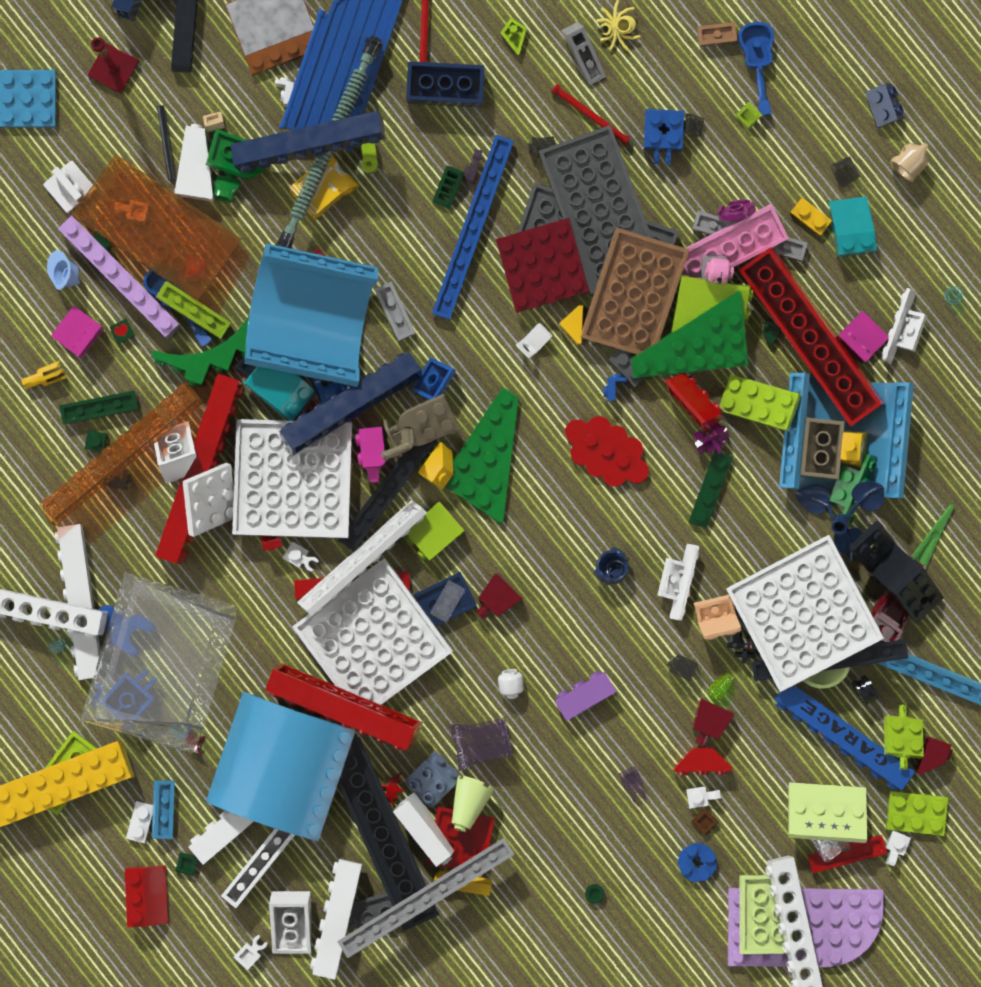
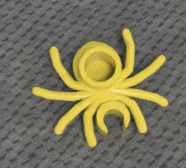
M616 0L613 17L605 8H601V11L609 19L596 20V23L608 22L600 26H607L609 29L607 33H602V35L607 37L600 38V42L607 41L613 37L609 50H612L618 37L622 47L629 51L622 38L635 40L641 36L624 35L634 31L636 22L631 16L622 15L635 8H626L617 15L619 0Z

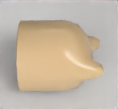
M909 143L904 145L899 156H895L890 160L891 166L902 177L913 182L928 164L926 152L928 144L917 145Z

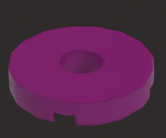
M741 199L728 203L729 206L726 207L722 205L717 211L718 218L721 221L729 222L742 220L753 215L756 212V207L753 201Z

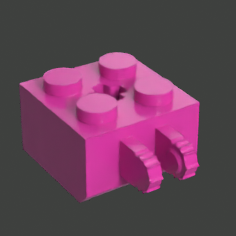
M383 428L359 429V434H356V444L358 447H361V453H358V463L360 466H363L364 470H367L369 481L376 483L380 480L379 468H384L387 464V461H384L381 455L382 450H385Z

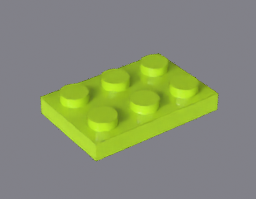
M889 791L886 830L944 836L948 797Z

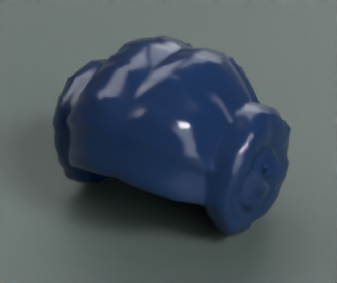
M612 547L610 550L605 551L596 561V569L593 574L605 585H611V583L618 584L629 573V558L620 549Z

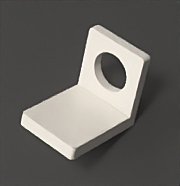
M538 323L516 346L528 358H531L552 338V335L541 323Z

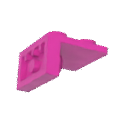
M73 306L51 336L82 359L105 328Z
M864 311L837 336L845 348L862 365L888 340V335Z

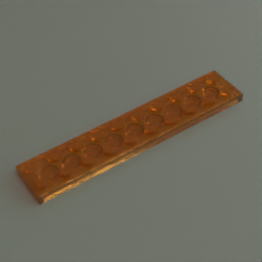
M187 381L177 387L176 391L169 397L164 398L157 407L150 410L139 422L134 423L126 433L120 435L114 443L106 447L95 459L90 460L71 479L60 485L58 490L43 500L40 506L54 526H57L203 403L193 388L187 384Z

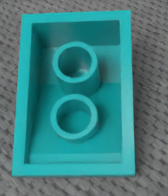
M867 196L829 201L836 258L875 253L877 251V244Z
M258 366L244 383L281 417L290 421L296 418L315 392L313 388L296 374Z

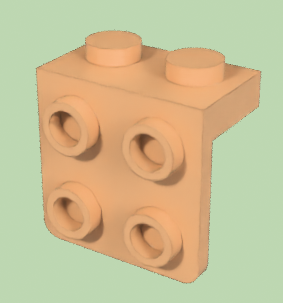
M730 595L694 603L697 622L704 639L712 640L718 636L734 635L741 631Z

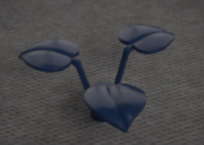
M874 481L858 483L851 492V496L857 502L847 515L838 514L836 516L833 514L831 504L828 503L830 493L824 486L811 484L798 490L795 495L800 504L814 514H822L825 512L826 506L828 507L831 516L830 520L833 521L832 530L835 533L833 538L834 544L840 552L851 561H854L857 557L849 546L864 532L857 527L849 529V519L859 504L866 511L879 509L884 501V487Z

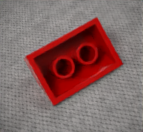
M681 373L665 382L671 396L705 433L723 419L721 414L723 410L716 402L712 404L709 400V394L704 389L700 390L696 386L698 383L692 375L687 376L685 373Z
M166 865L125 868L127 927L168 924Z

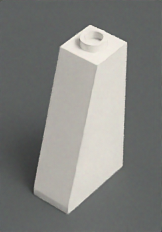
M191 124V126H186L175 195L214 202L211 167L205 165L209 153L207 133L202 128L203 126Z
M413 792L398 804L393 813L436 867L439 864L445 865L452 859L451 855L454 850L417 794Z

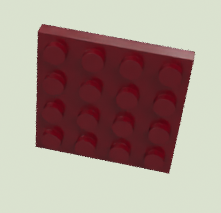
M570 218L496 239L516 313L590 292Z

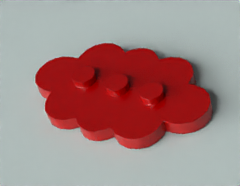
M602 416L593 417L588 423L582 420H573L567 424L565 436L573 444L570 451L571 459L577 465L586 466L587 472L591 476H602L604 482L611 487L620 486L625 480L632 483H641L647 478L649 468L640 459L643 454V445L638 439L628 437L623 427H611L610 422Z

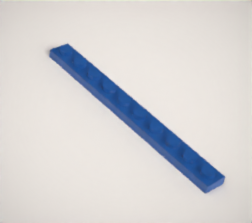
M496 135L434 305L433 315L447 320L451 319L512 149L513 140Z

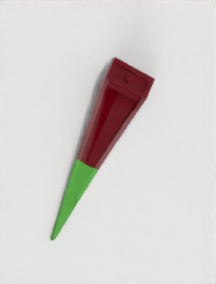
M952 504L948 506L911 556L925 570L954 508ZM885 591L871 609L873 611L871 614L884 637L882 641L889 642L899 640L904 632L908 614L898 600Z

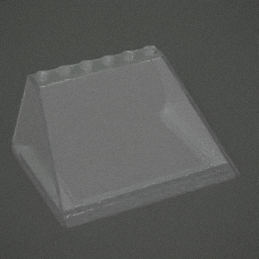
M125 572L80 721L193 753L206 723L236 620V605Z

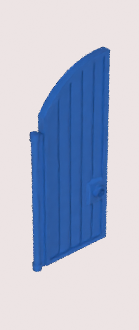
M334 0L331 3L328 14L322 9L318 10L317 19L283 119L279 124L280 129L295 130L331 122L336 109H338L339 102L342 100V96H344L343 93L346 87H348L347 84L354 69H359L362 51L366 44L365 39L375 36L381 40L383 48L379 50L376 58L367 67L365 73L368 77L365 83H363L364 86L360 95L357 96L358 99L350 117L365 113L402 0ZM352 147L344 148L343 150L351 152Z

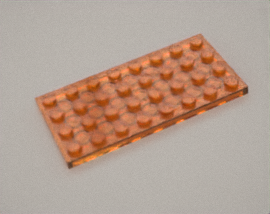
M117 154L114 155L71 214L76 220L197 301L201 299L242 241L240 237Z

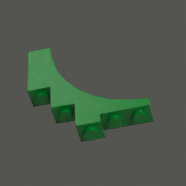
M249 316L234 335L213 349L188 355L167 354L153 350L151 358L155 360L154 363L165 367L167 364L172 366V370L183 374L185 371L184 379L188 381V385L198 388L199 385L204 387L211 366H214L213 370L224 374L225 371L230 372L238 351L240 356H245Z

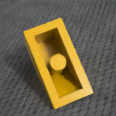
M439 442L418 473L442 490L453 475V454L451 449L442 442Z

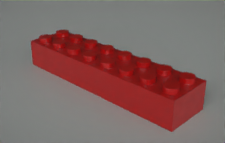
M283 663L272 669L265 691L269 692V695L274 698H284L291 705H300L305 707L307 712L322 714V717L326 720H336L345 728H355L358 730V733L365 736H374L381 743L388 742L393 744V747L400 751L408 750L415 744L423 724L419 720Z

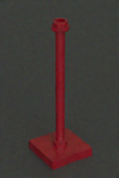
M96 37L91 41V48L93 51L99 52L87 76L122 94L139 63V59L118 50L116 47L106 43L102 38Z

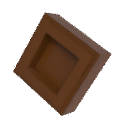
M706 808L691 820L704 835L718 823Z

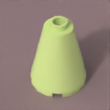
M458 776L452 824L455 825V829L465 832L466 829H471L493 794L494 788L489 785L486 788L482 781L463 776V778Z

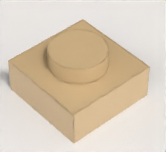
M222 112L203 116L206 133L225 128Z

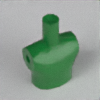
M226 173L225 176L217 175L214 183V198L231 203L238 191L240 182L232 179L233 175Z

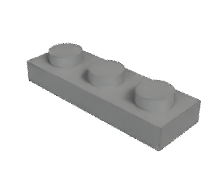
M392 281L374 289L398 342L416 334Z

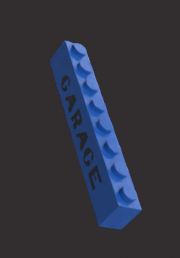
M795 685L782 692L779 691L774 698L778 708L784 712L786 710L792 712V718L799 723L802 721L807 723V728L813 733L817 734L819 732L824 735V741L831 746L835 743L840 747L838 751L847 757L851 755L856 758L854 761L862 768L867 766L871 769L870 774L877 779L881 777L887 781L886 785L894 791L896 789L902 791L915 773L909 767L907 770H900V760L893 755H885L883 748Z

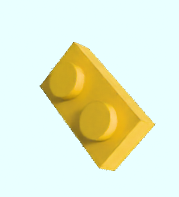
M801 198L790 212L792 216L818 236H821L832 221L804 198Z

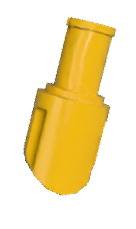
M60 361L39 368L37 374L22 378L25 390L40 384L48 386L66 379V375L61 374L64 372L63 368L58 367L61 365Z

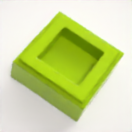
M748 102L736 114L748 129L763 116L751 102Z

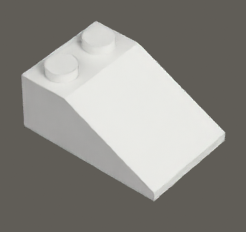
M272 891L269 902L272 953L311 954L310 891Z

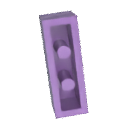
M597 671L589 676L591 678L589 681L584 683L581 680L573 685L574 689L567 692L564 690L556 695L558 699L555 700V703L566 721L616 692L605 672L600 673V671Z

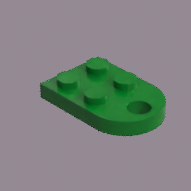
M218 129L215 130L205 165L244 179L255 178L264 169L254 168L249 172H239L233 165L231 144L246 141V139Z

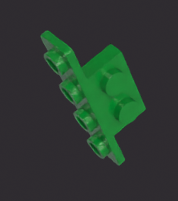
M867 454L860 471L847 465L842 466L839 479L836 481L829 499L845 507L842 514L847 515L857 502L851 496V492L858 483L869 481V476L877 464L876 456ZM855 511L852 513L849 519V525H851L854 521Z

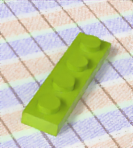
M165 281L155 297L219 339L222 338L231 322L168 281Z

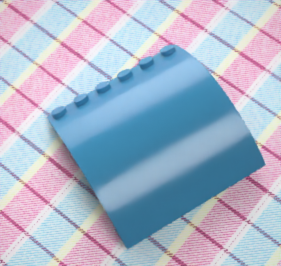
M266 243L252 296L246 334L244 364L357 387L359 384V353L363 325L373 285L376 286L378 282V267Z
M790 373L788 391L800 394L801 398L789 432L784 431L779 487L800 490L811 484H819L824 486L830 494L833 491L837 480L817 479L800 475L805 421L807 417L845 422L844 432H868L865 458L867 454L877 457V464L869 476V481L883 485L884 498L903 499L914 383L870 382L885 403L855 425L850 426L814 376H810L808 373ZM841 461V463H840V471H841L842 466H843L842 461Z
M243 691L206 802L254 822L319 841L356 730L264 700L260 696Z

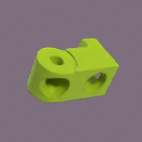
M371 143L362 144V146L357 147V149L362 148L363 159L361 161V168L366 174H374L378 169L376 146Z

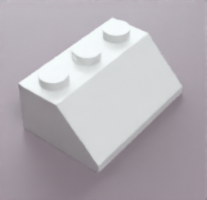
M189 421L152 433L158 466L165 483L174 482L185 477L196 458Z

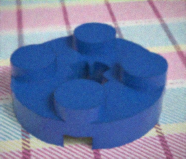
M693 843L681 850L678 857V866L686 879L693 882L708 880L714 874L717 860L710 847L702 843ZM696 857H700V861L703 862L699 868H695L694 863H692V860L694 858L696 860Z

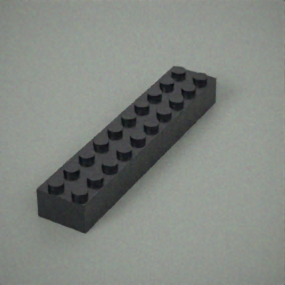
M360 737L352 740L338 785L391 904L395 906L427 886L396 815L393 813L391 804ZM436 904L402 924L403 930H408L440 915Z

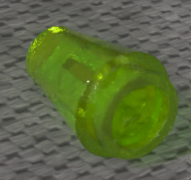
M726 672L708 685L707 693L716 701L720 698L723 699L734 678Z

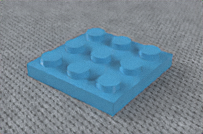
M0 70V128H56V70Z

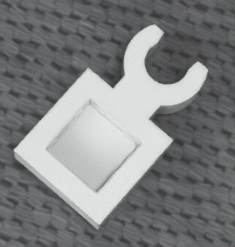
M294 542L290 544L283 556V559L299 568L302 563L305 564L306 569L312 572L314 569L309 567V562H319L315 557H307L309 551Z
M260 935L255 936L252 946L247 942L234 956L246 970L261 956L257 951L264 949L268 944L266 941L263 945H258L257 940L260 938Z

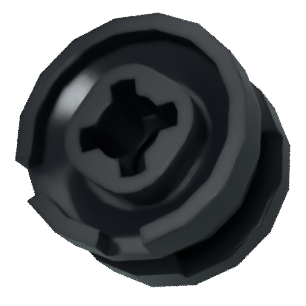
M866 675L861 676L858 681L851 682L856 694L865 706L870 703V700L879 698Z

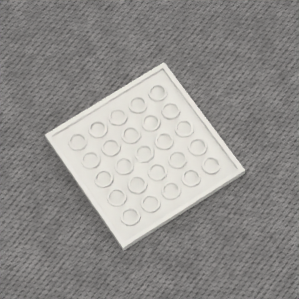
M237 419L232 534L349 538L352 423H345L293 456L281 440L279 431L285 424L295 421Z
M830 535L726 588L780 692L884 639Z
M385 558L354 580L349 587L338 592L337 597L331 602L328 601L320 613L312 617L308 614L292 626L335 686L378 704H383L453 652L452 648Z

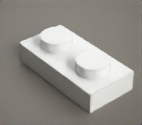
M136 801L126 839L141 843L146 842L153 817V805Z

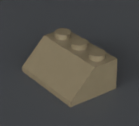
M806 417L800 475L826 480L839 479L845 422Z

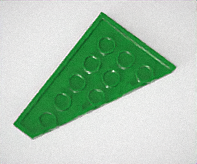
M741 290L736 291L715 306L701 313L698 317L668 334L662 340L632 357L633 378L748 366Z
M502 387L453 460V475L445 485L446 488L499 523H502L504 519L519 397Z

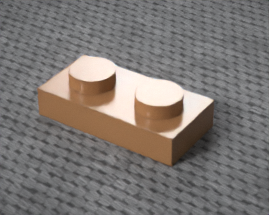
M735 22L697 26L699 47L738 41Z

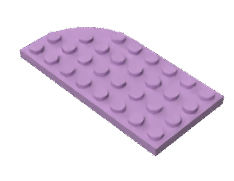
M728 888V966L787 967V962L789 961L787 954H740L739 888ZM801 888L818 967H833L848 963L859 957L870 947L882 923L883 889ZM802 950L796 953L797 960L803 956Z

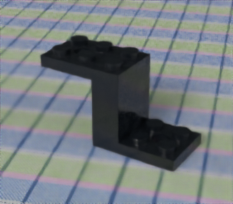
M879 521L872 524L849 546L869 576L898 600L914 623L917 624L944 598L925 569L894 543Z

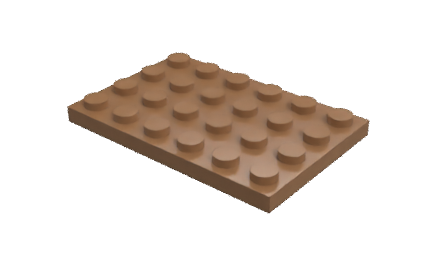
M616 227L582 329L581 338L634 354H639L660 340L689 249Z

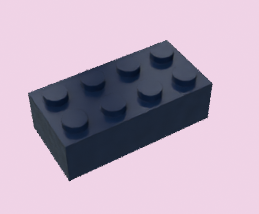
M408 62L407 104L483 108L485 65Z

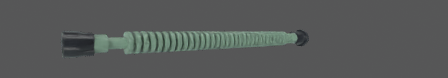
M371 36L365 39L366 44L362 51L359 69H354L347 84L348 87H346L343 93L344 96H342V100H340L338 109H336L333 115L334 118L331 121L350 117L358 99L357 96L360 95L364 86L363 83H365L368 77L365 73L367 67L371 65L379 50L383 48L379 38ZM333 151L326 152L322 156H315L316 158H314L312 163L313 167H310V171L298 194L299 198H296L295 207H292L290 212L292 216L290 224L282 231L276 243L277 246L292 248L299 220H304V216L307 214L308 207H310L312 198H314V194L317 191L316 189L319 187V180L323 178L322 176L326 171V167H328L330 158H332Z

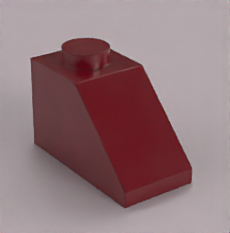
M927 736L923 747L924 757L919 759L915 773L921 775L945 764L952 756V745Z

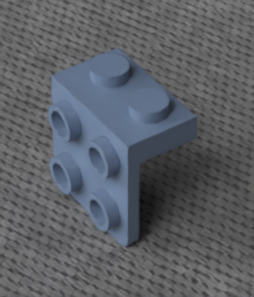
M434 750L405 780V784L429 808H433L456 785L458 776L461 775L445 761L442 755Z

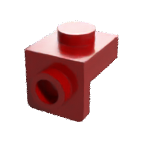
M261 536L263 551L279 549L282 546L281 536Z

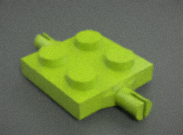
M899 705V716L887 715L884 717V754L900 758V770L908 769L909 758L921 759L924 757L923 720L908 717L907 705Z

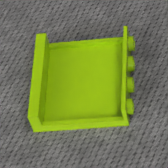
M681 274L671 333L740 290L744 320H748L750 309H747V303L752 300L753 290H750L748 284L746 286L732 283L716 284L710 283L707 279Z

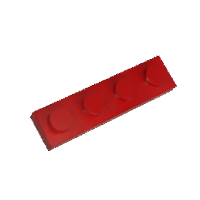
M880 834L867 838L866 843L851 842L807 854L811 872L817 873L887 854L883 836Z

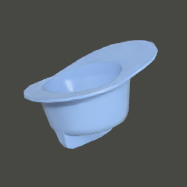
M54 251L48 259L47 272L56 289L61 290L64 287L70 288L74 285H79L78 266L69 261L62 251Z

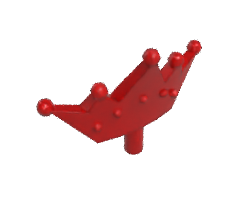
M402 772L390 778L388 785L382 784V787L387 789L386 795L391 801L392 806H395L393 799H398V796L395 794L401 791L404 792L397 785L402 783L401 780H398Z

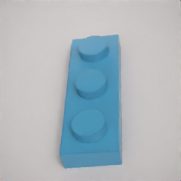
M154 780L152 839H173L175 781Z

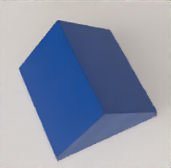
M430 357L422 371V377L417 379L411 390L427 400L444 394L456 374V370Z

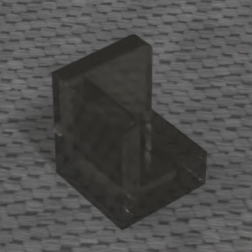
M850 156L833 163L831 166L839 187L850 184L859 178V174Z

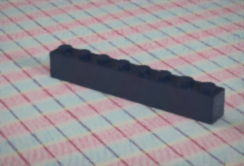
M378 111L233 143L231 144L233 165L239 172H249L254 168H268L272 164H286L294 159L304 160L312 155L322 156L330 151L340 152L348 147L357 148L366 143H379L380 140L386 139L383 117Z
M410 352L399 354L391 363H385L379 367L378 371L365 375L357 387L349 385L344 392L336 393L326 403L316 405L313 411L308 414L303 413L295 422L285 424L279 431L280 438L294 456L422 377V369Z

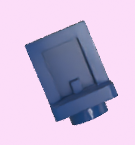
M611 374V377L607 378V386H603V397H607V402H615V383L627 382V377H623V374Z

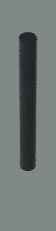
M164 105L157 106L167 177L168 181H175Z

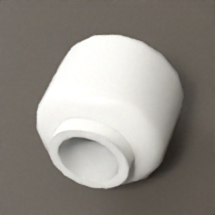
M516 669L502 671V674L498 677L499 692L507 696L508 699L517 698L518 694L524 690L522 674L517 672Z

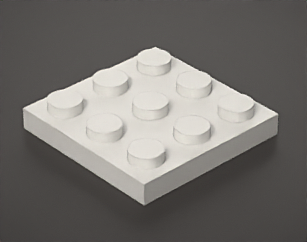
M224 463L183 481L188 533L190 536H197L233 520L234 488L231 464Z

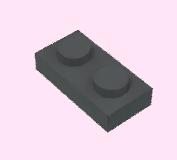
M620 349L609 358V361L624 377H627V381L635 388L646 377L633 378L631 360L633 356L629 352Z

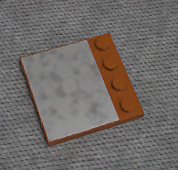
M235 0L225 4L252 76L304 56L314 28L304 0Z

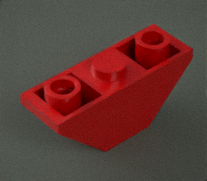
M702 747L691 748L673 767V771L678 772L679 776L689 775V772H697V775H708V771H716V775H728V771H732V766L713 748Z

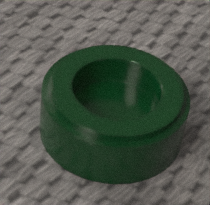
M591 884L585 890V897L590 903H600L604 898V890L598 884Z

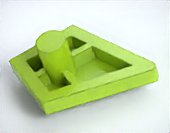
M510 18L500 34L519 56L527 28L513 18Z

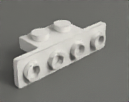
M909 288L901 296V306L895 314L893 329L889 331L887 347L885 346L882 351V360L890 365L894 359L897 347L915 352L927 318L926 314L910 310L916 293Z
M686 545L683 562L666 558L657 596L673 599L670 619L682 621L685 615V606L690 595V585L695 573L694 568L699 557V546Z

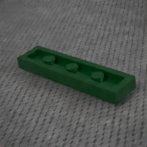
M135 391L59 405L63 425L139 410Z
M714 451L688 523L707 529L732 461V456L723 453L719 455Z

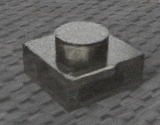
M686 114L683 132L694 137H701L705 118L694 114Z

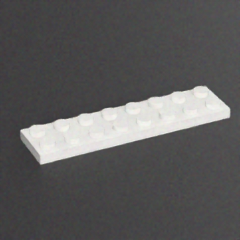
M410 501L297 603L311 617L320 613L328 601L331 602L337 597L338 592L349 587L356 576H360L366 571L367 566L378 561L381 554L385 550L391 549L395 545V541L400 537L407 535L410 531L409 529L414 524H419L424 519V515L427 514L426 511L415 502Z

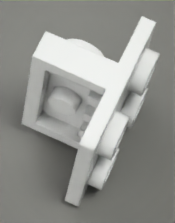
M70 161L61 169L58 167L53 169L51 172L54 175L43 184L66 213L73 210L96 190L94 185L73 161Z

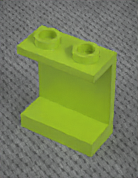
M440 502L426 512L427 514L424 515V519L419 524H414L409 529V533L404 537L411 546L415 544L420 549L417 553L424 561L427 558L431 561L440 551L465 531Z

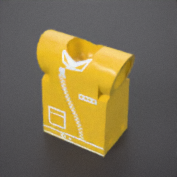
M333 155L322 176V180H319L320 184L318 189H316L314 198H312L311 205L308 207L307 212L314 220L318 219L342 196L359 188L357 182L348 173L340 170L338 161ZM308 172L289 187L290 193L295 199L299 198L298 194L300 189H302Z

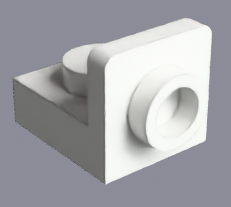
M281 77L280 80L275 79V86L285 88V90L281 91L280 101H283L284 107H287L294 82H291L289 78Z

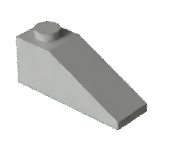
M576 22L561 30L587 83L591 85L606 77L584 26Z

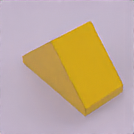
M579 305L559 323L561 329L576 345L580 346L582 340L583 305Z

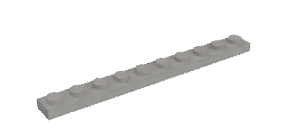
M505 838L499 840L338 940V944L346 957L349 958L514 855Z

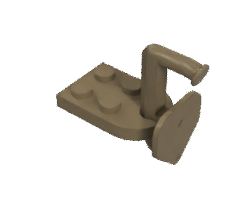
M444 394L404 411L399 417L398 423L394 426L387 419L384 420L385 430L394 448L382 450V458L384 461H388V459L397 455L402 457V453L409 451L413 446L427 444L460 429Z

